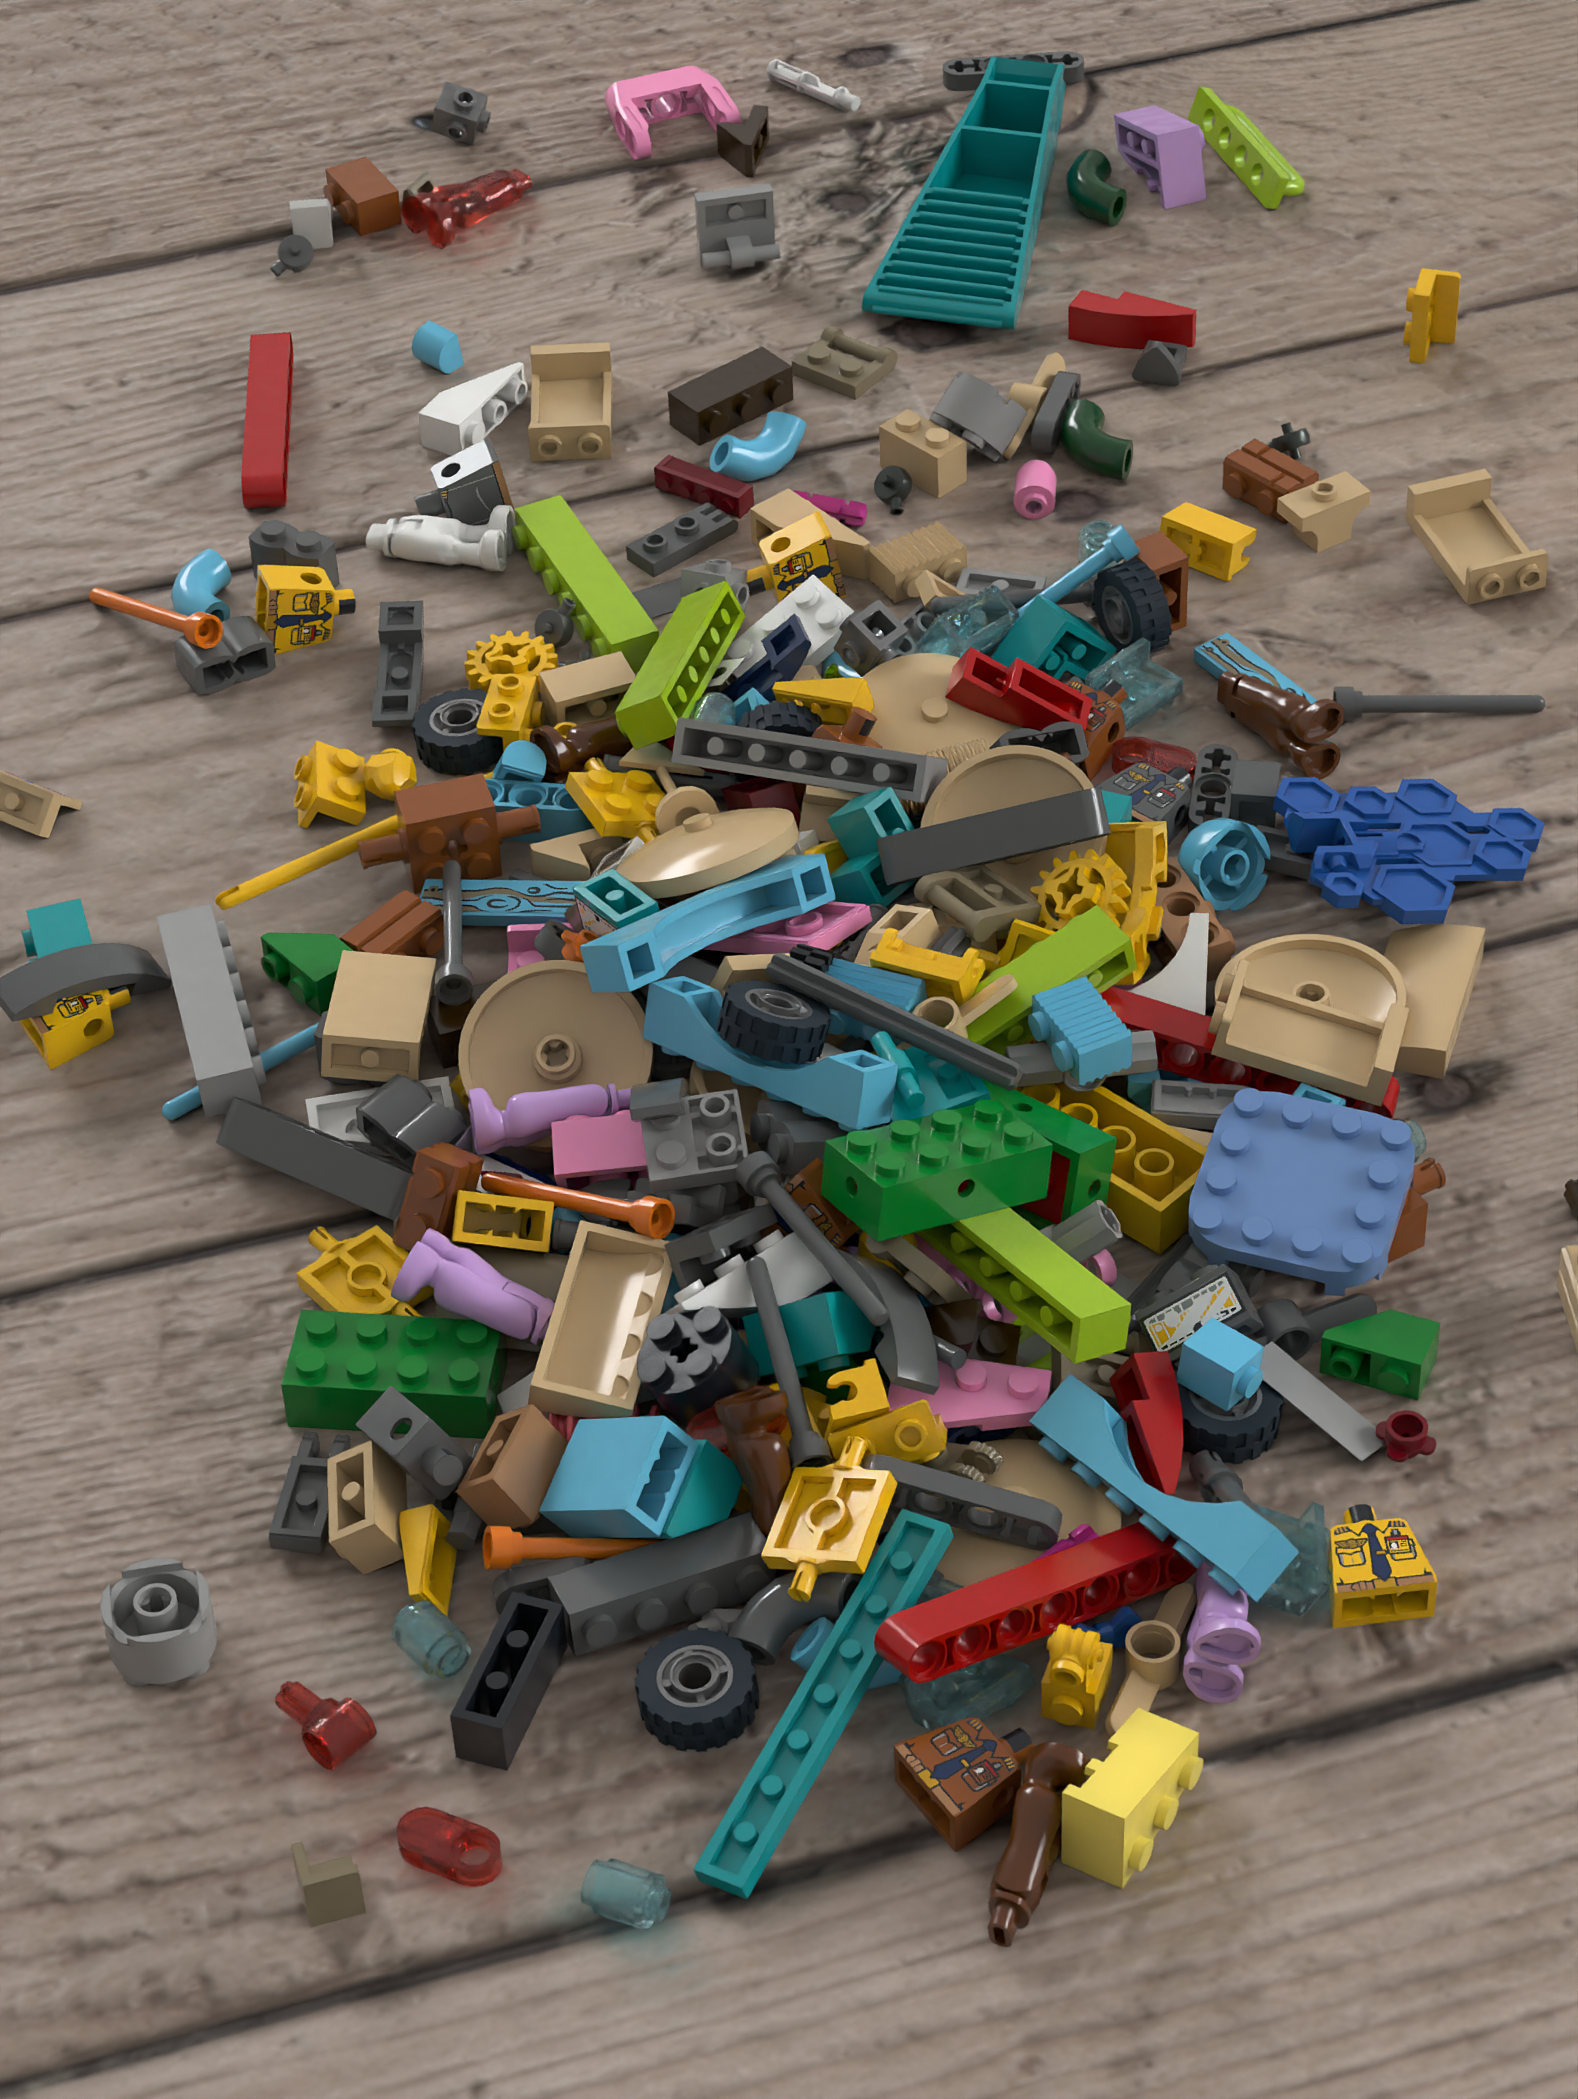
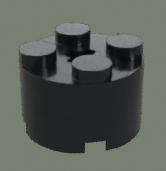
M707 1306L701 1307L699 1310L680 1314L677 1312L672 1315L660 1314L648 1324L646 1329L648 1336L641 1346L637 1359L638 1377L666 1413L680 1425L689 1429H704L720 1424V1421L716 1414L715 1402L739 1392L755 1389L759 1376L758 1362L718 1308Z

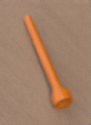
M93 588L89 593V599L92 603L183 632L188 642L192 645L210 649L216 646L222 638L223 625L215 615L196 612L186 616L102 588Z
M488 1172L481 1178V1186L487 1192L510 1197L554 1202L555 1207L629 1222L638 1234L654 1239L665 1238L671 1232L675 1221L673 1204L669 1200L659 1197L645 1196L633 1203Z
M487 1526L483 1536L482 1554L484 1566L487 1570H509L512 1564H520L522 1559H559L576 1556L591 1560H602L665 1539L522 1537L521 1532H512L510 1526Z

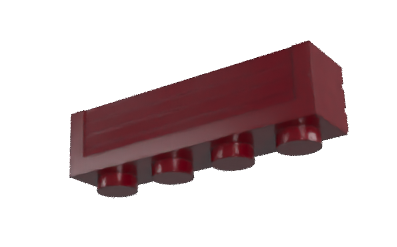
M667 455L654 467L655 487L699 504L709 502L726 514L740 519L754 506L753 485L741 482L671 455Z

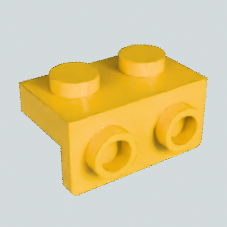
M1421 268L1416 288L1409 287L1406 311L1412 312V322H1406L1403 345L1410 346L1409 362L1425 364L1431 342L1447 344L1455 342L1461 282L1460 273Z
M513 673L494 674L477 722V734L502 737L504 750L514 741L525 740L530 742L531 731L544 725L546 713L545 702L538 700L536 676H523Z
M317 740L308 755L302 754L293 775L294 779L298 780V790L294 798V807L298 808V826L307 829L317 812L359 826L366 814L364 757L356 755L348 749H339Z
M923 1399L830 1432L828 1443L836 1462L840 1459L846 1438L852 1436L854 1439V1436H857L868 1443V1448L865 1450L863 1458L868 1455L881 1454L921 1464L934 1459L940 1454V1451L946 1449L947 1430L940 1413L933 1415L928 1401Z

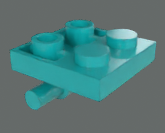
M885 1031L878 1032L871 1038V1044L878 1057L898 1065L889 1125L897 1120H912L932 1115L938 1110H953L973 1105L979 1100L991 1099L990 1092L980 1077L914 1046L904 1050L897 1049L891 1037Z

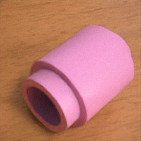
M1041 460L1028 461L1016 474L1014 507L1025 518L1041 519L1048 516L1054 509L1057 478L1048 463Z

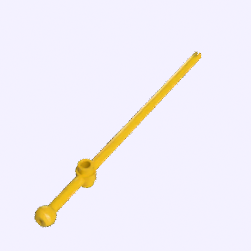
M562 722L557 724L554 729L565 738L568 729L577 725L572 722ZM493 771L485 774L484 778L491 779ZM397 814L227 889L217 895L215 903L222 910L230 909L357 852L358 840H368L397 834L396 830L399 829Z

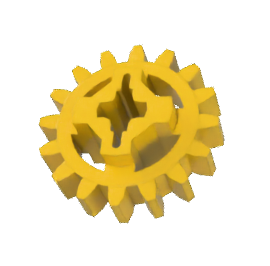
M511 630L499 637L495 634H490V642L486 643L479 640L475 642L476 650H468L467 661H464L469 689H483L485 692H488L494 674L509 673L536 676L537 689L540 692L539 673L559 668L558 655L555 654L554 645L545 644L543 636L530 639L528 631H524L520 637L514 636Z
M1088 849L1083 858L1075 850H1071L1069 861L1065 863L1057 857L1054 858L1053 865L1055 869L1051 873L1044 870L1039 872L1040 877L1044 881L1042 886H1032L1030 888V892L1037 899L1036 902L1042 905L1039 921L1033 923V925L1054 932L1066 926L1072 918L1084 914L1096 905L1120 927L1121 925L1115 917L1117 913L1129 911L1128 905L1122 898L1132 894L1131 889L1124 882L1128 877L1122 869L1115 864L1109 855L1105 853L1099 857L1093 849ZM1100 878L1104 879L1105 890H1103L1104 886L1099 882ZM1054 912L1059 916L1058 921L1055 919Z

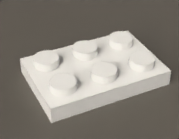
M812 575L733 641L721 661L746 657L731 674L736 679L739 678L767 654L761 641L790 616L796 614L800 618L812 643L802 666L811 665L817 667L835 651L833 648L842 634L839 627L854 611L815 575Z

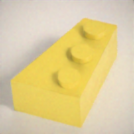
M1137 1708L1109 1739L1107 1748L1112 1751L1107 1759L1102 1762L1092 1758L1085 1766L1084 1774L1091 1777L1083 1786L1079 1788L1069 1784L1062 1792L1061 1863L1121 1889L1124 1888L1134 1870L1141 1872L1150 1859L1154 1845L1153 1839L1159 1829L1166 1831L1171 1826L1177 1813L1178 1798L1184 1788L1192 1790L1200 1777L1203 1759L1198 1757L1199 1732Z

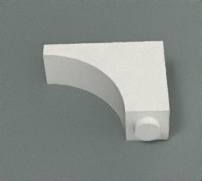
M1190 913L1186 936L1175 957L1159 974L1128 991L1205 1015L1209 913Z

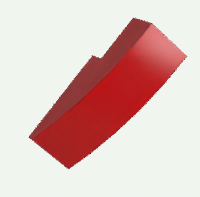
M1081 290L1068 306V339L1115 348L1145 349L1148 340L1186 345L1189 348L1193 347L1196 343L1197 310L1126 291L1116 299Z
M972 647L953 666L945 698L972 711L999 721L1036 730H1043L1045 727L1057 722H1075L1081 724L1083 731H1085L1093 700L1018 657L1009 667H1006Z
M1168 1351L1133 1353L1109 1380L1121 1411L1119 1415L1127 1423L1128 1443L1136 1469L1146 1484L1166 1495L1173 1496L1181 1470L1183 1450V1418L1177 1379Z

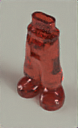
M498 169L494 170L493 173L481 175L464 183L440 185L431 192L411 195L403 201L402 215L408 229L412 233L419 234L427 230L431 243L435 247L443 249L453 243L455 226L462 229L469 228L484 218L508 207L514 201L521 199L523 192L531 189L533 183L530 176L519 169L509 172Z

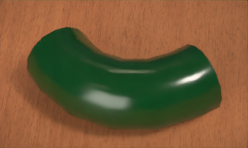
M1087 149L1074 160L1067 172L1066 185L1069 199L1084 215L1099 222L1115 226L1124 214L1127 193L1125 189L1106 183L1112 172L1108 158L1096 149Z
M1076 400L1072 402L1064 413L1060 434L1061 441L1069 456L1089 472L1112 479L1126 480L1132 464L1133 441L1114 437L1103 432L1104 413L1094 402L1089 400Z

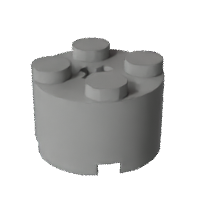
M958 371L933 410L929 420L977 447L975 450L977 453L996 463L1026 417L1027 411L1011 398L1005 404L1007 400L998 394L1000 390L970 373Z
M170 1558L143 1560L121 1571L122 1579L111 1589L110 1584H108L103 1591L100 1610L111 1659L116 1668L123 1674L125 1681L133 1686H144L146 1684L172 1683L186 1677L195 1678L204 1674L210 1666L209 1659L217 1645L216 1623L209 1587L204 1576L197 1570L196 1575L184 1569L183 1562Z

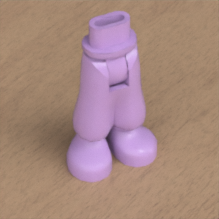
M611 1083L607 1085V1089L602 1088L600 1085L587 1084L548 1091L525 1092L513 1095L507 1102L506 1110L502 1111L493 1105L491 1097L485 1089L468 1090V1107L477 1155L489 1154L503 1147H521L552 1135L551 1122L564 1121L570 1116L586 1115L592 1118L611 1116L622 1110H630L631 1088L616 1091L615 1084Z
M431 1228L425 1232L421 1242L417 1241L398 1273L391 1291V1297L401 1302H408L423 1287H433L435 1301L443 1309L480 1322L520 1340L532 1336L530 1342L538 1345L541 1340L544 1341L555 1302L550 1298H544L535 1291L508 1279L474 1251L453 1245L448 1238Z
M1203 1562L1196 1572L1197 1608L1186 1639L1188 1652L1184 1657L1183 1676L1187 1687L1197 1698L1206 1702L1228 1703L1237 1699L1243 1691V1673L1237 1665L1254 1661L1260 1654L1261 1636L1257 1629L1247 1622V1595L1240 1589L1233 1596L1230 1595L1207 1575L1212 1568Z

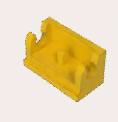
M1188 502L1163 515L1160 524V531L1189 557V567L1226 582L1231 580L1232 575L1242 570L1249 563L1250 557L1242 555V552L1246 546H1250L1256 540L1257 529Z
M893 928L885 930L876 950L872 951L869 957L871 967L924 979L927 999L947 997L953 1000L958 1008L972 998L986 969L984 960L977 958L979 954L977 949L968 948L961 958L906 944L903 939L896 938L898 930Z
M875 1358L865 1360L864 1365L861 1367L837 1372L829 1378L827 1388H838L841 1385H849L851 1387L847 1401L842 1400L828 1406L818 1415L819 1422L829 1421L824 1437L827 1442L830 1432L889 1412L890 1405ZM828 1443L831 1455H833L830 1445Z

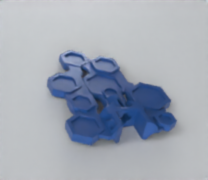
M1316 777L1283 778L1272 807L1273 810L1284 817L1283 823L1288 831L1291 850L1295 853L1315 852L1308 884L1317 885L1322 889L1321 898L1336 908H1358L1362 898L1400 924H1443L1456 887L1453 885L1454 881H1523L1531 854L1537 850L1545 824L1522 808H1493L1490 813H1474L1456 801L1457 795L1434 779H1402L1398 792L1384 793L1375 786L1350 787L1348 793H1338ZM1368 829H1399V830H1397V831H1392V830H1368ZM1467 832H1483L1485 834H1468Z

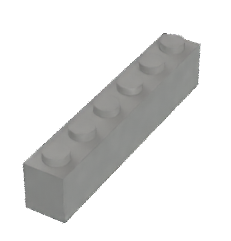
M678 717L671 762L866 794L891 786L898 799L928 803L936 787L946 776L948 759Z
M211 903L156 916L205 1117L208 1118L227 1113L232 1097H239L261 1105L262 1101L258 1085L267 1083L225 920L215 921Z

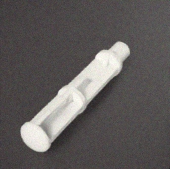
M779 59L772 60L767 67L766 74L770 80L817 98L838 109L845 107L856 111L860 106V98L850 94L846 87L841 86L834 89L822 84L819 77L808 71L798 69Z

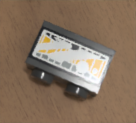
M1213 1264L1201 1268L1190 1277V1283L1176 1291L1167 1289L1156 1293L1146 1301L1147 1307L1134 1313L1153 1352L1168 1351L1174 1372L1175 1370L1178 1371L1182 1344L1212 1317L1246 1337L1264 1327L1238 1274L1225 1264L1219 1267Z

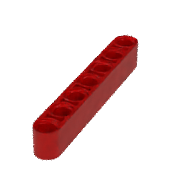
M291 332L252 334L250 336L241 473L244 508L286 506L294 367Z
M1113 986L1101 993L1103 1000L1106 999L1107 1005L1111 1006L1112 1011L1116 1012L1117 1018L1120 1017L1122 1024L1125 1023L1126 1028L1130 1029V1032L1153 1030L1158 1058L1157 1068L1204 1083L1250 1086V1088L1258 1091L1281 1092L1290 1095L1303 1083L1212 1055L1211 1052L1217 1036L1208 1032L1212 1017ZM1392 1076L1382 1105L1377 1106L1310 1085L1345 1099V1107L1376 1113L1392 1120L1400 1092L1399 1083Z
M1137 1522L895 1613L888 1617L878 1628L875 1634L874 1648L880 1657L910 1680L916 1683H925L1052 1634L1054 1631H1057L1059 1624L1073 1626L1181 1584L1188 1580L1196 1572L1197 1568L1192 1566L1172 1548L1177 1540L1168 1535L1162 1542Z

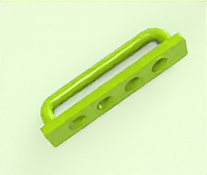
M1199 87L1190 109L1188 120L1199 125L1204 139L1266 209H1277L1282 196H1298L1303 193L1305 189L1303 178L1251 120L1236 107L1224 104L1211 88ZM1213 118H1215L1214 126L1212 125ZM1231 132V140L1228 144L1229 133ZM1247 150V159L1246 162H1244V156ZM1263 169V178L1261 181V171Z

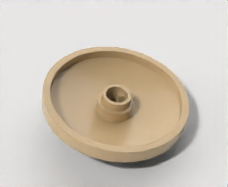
M938 653L904 655L881 663L862 677L866 679L875 704L872 714L877 718L869 737L880 744L883 749L926 754L927 751L929 753L932 750L936 752L937 749L942 750V748L958 746L959 743L961 745L963 743L967 744L968 741L971 743L972 740L976 742L977 739L980 741L981 738L986 741L988 748H990L1002 735L1015 729H1021V726L996 720L945 698L952 668L960 659L959 657Z
M1028 745L996 747L965 760L940 782L926 805L920 828L1091 789L1094 786L1083 771L1073 762L1053 751ZM1107 836L985 864V866L1036 901L1037 899L1030 892V888L1032 886H1042L1044 881L1040 877L1039 872L1044 870L1051 873L1055 869L1053 865L1054 858L1057 857L1065 863L1069 861L1071 850H1075L1083 858L1088 849H1093L1101 857L1105 853Z
M782 808L739 809L713 815L701 813L687 818L683 821V825L655 837L635 850L618 865L616 871L652 899L683 895L728 882L763 867L792 848L798 841L800 833L793 813Z
M1323 934L1286 935L1268 939L1244 949L1235 955L1221 970L1214 992V1009L1216 1004L1225 1007L1226 1003L1217 1001L1225 974L1235 975L1240 959L1250 961L1245 980L1382 1023L1385 1021L1391 1003L1406 1007L1407 1000L1406 985L1403 977L1393 963L1385 956L1359 942Z
M548 960L517 968L494 982L480 996L465 1021L460 1037L458 1060L461 1080L466 1094L469 1098L468 1090L483 1088L491 1097L493 1105L502 1111L506 1110L507 1102L513 1095L525 1092L548 1091L587 1084L600 1085L602 1088L607 1089V1085L611 1083L615 1084L617 1091L632 1088L633 1085L650 1083L654 1068L653 1042L643 1038L645 1013L631 992L592 993L584 963L569 960ZM552 1135L521 1147L535 1151L553 1152Z
M1001 1439L981 1443H986V1445L996 1448L1004 1461L1000 1469L994 1474H983V1477L986 1478V1484L1042 1499L1055 1505L1062 1513V1524L1058 1541L1061 1539L1066 1540L1069 1537L1068 1534L1081 1524L1091 1526L1099 1537L1121 1529L1120 1509L1104 1495L1109 1488L1102 1483L1096 1489L1090 1487L1071 1470L1075 1462L1069 1457L1061 1464L1038 1444L1040 1441ZM923 1492L929 1496L941 1498L937 1494ZM975 1507L981 1511L994 1512L987 1508ZM951 1527L954 1537L936 1567L944 1575L943 1586L940 1591L948 1594L1032 1562L1046 1550L1028 1549Z

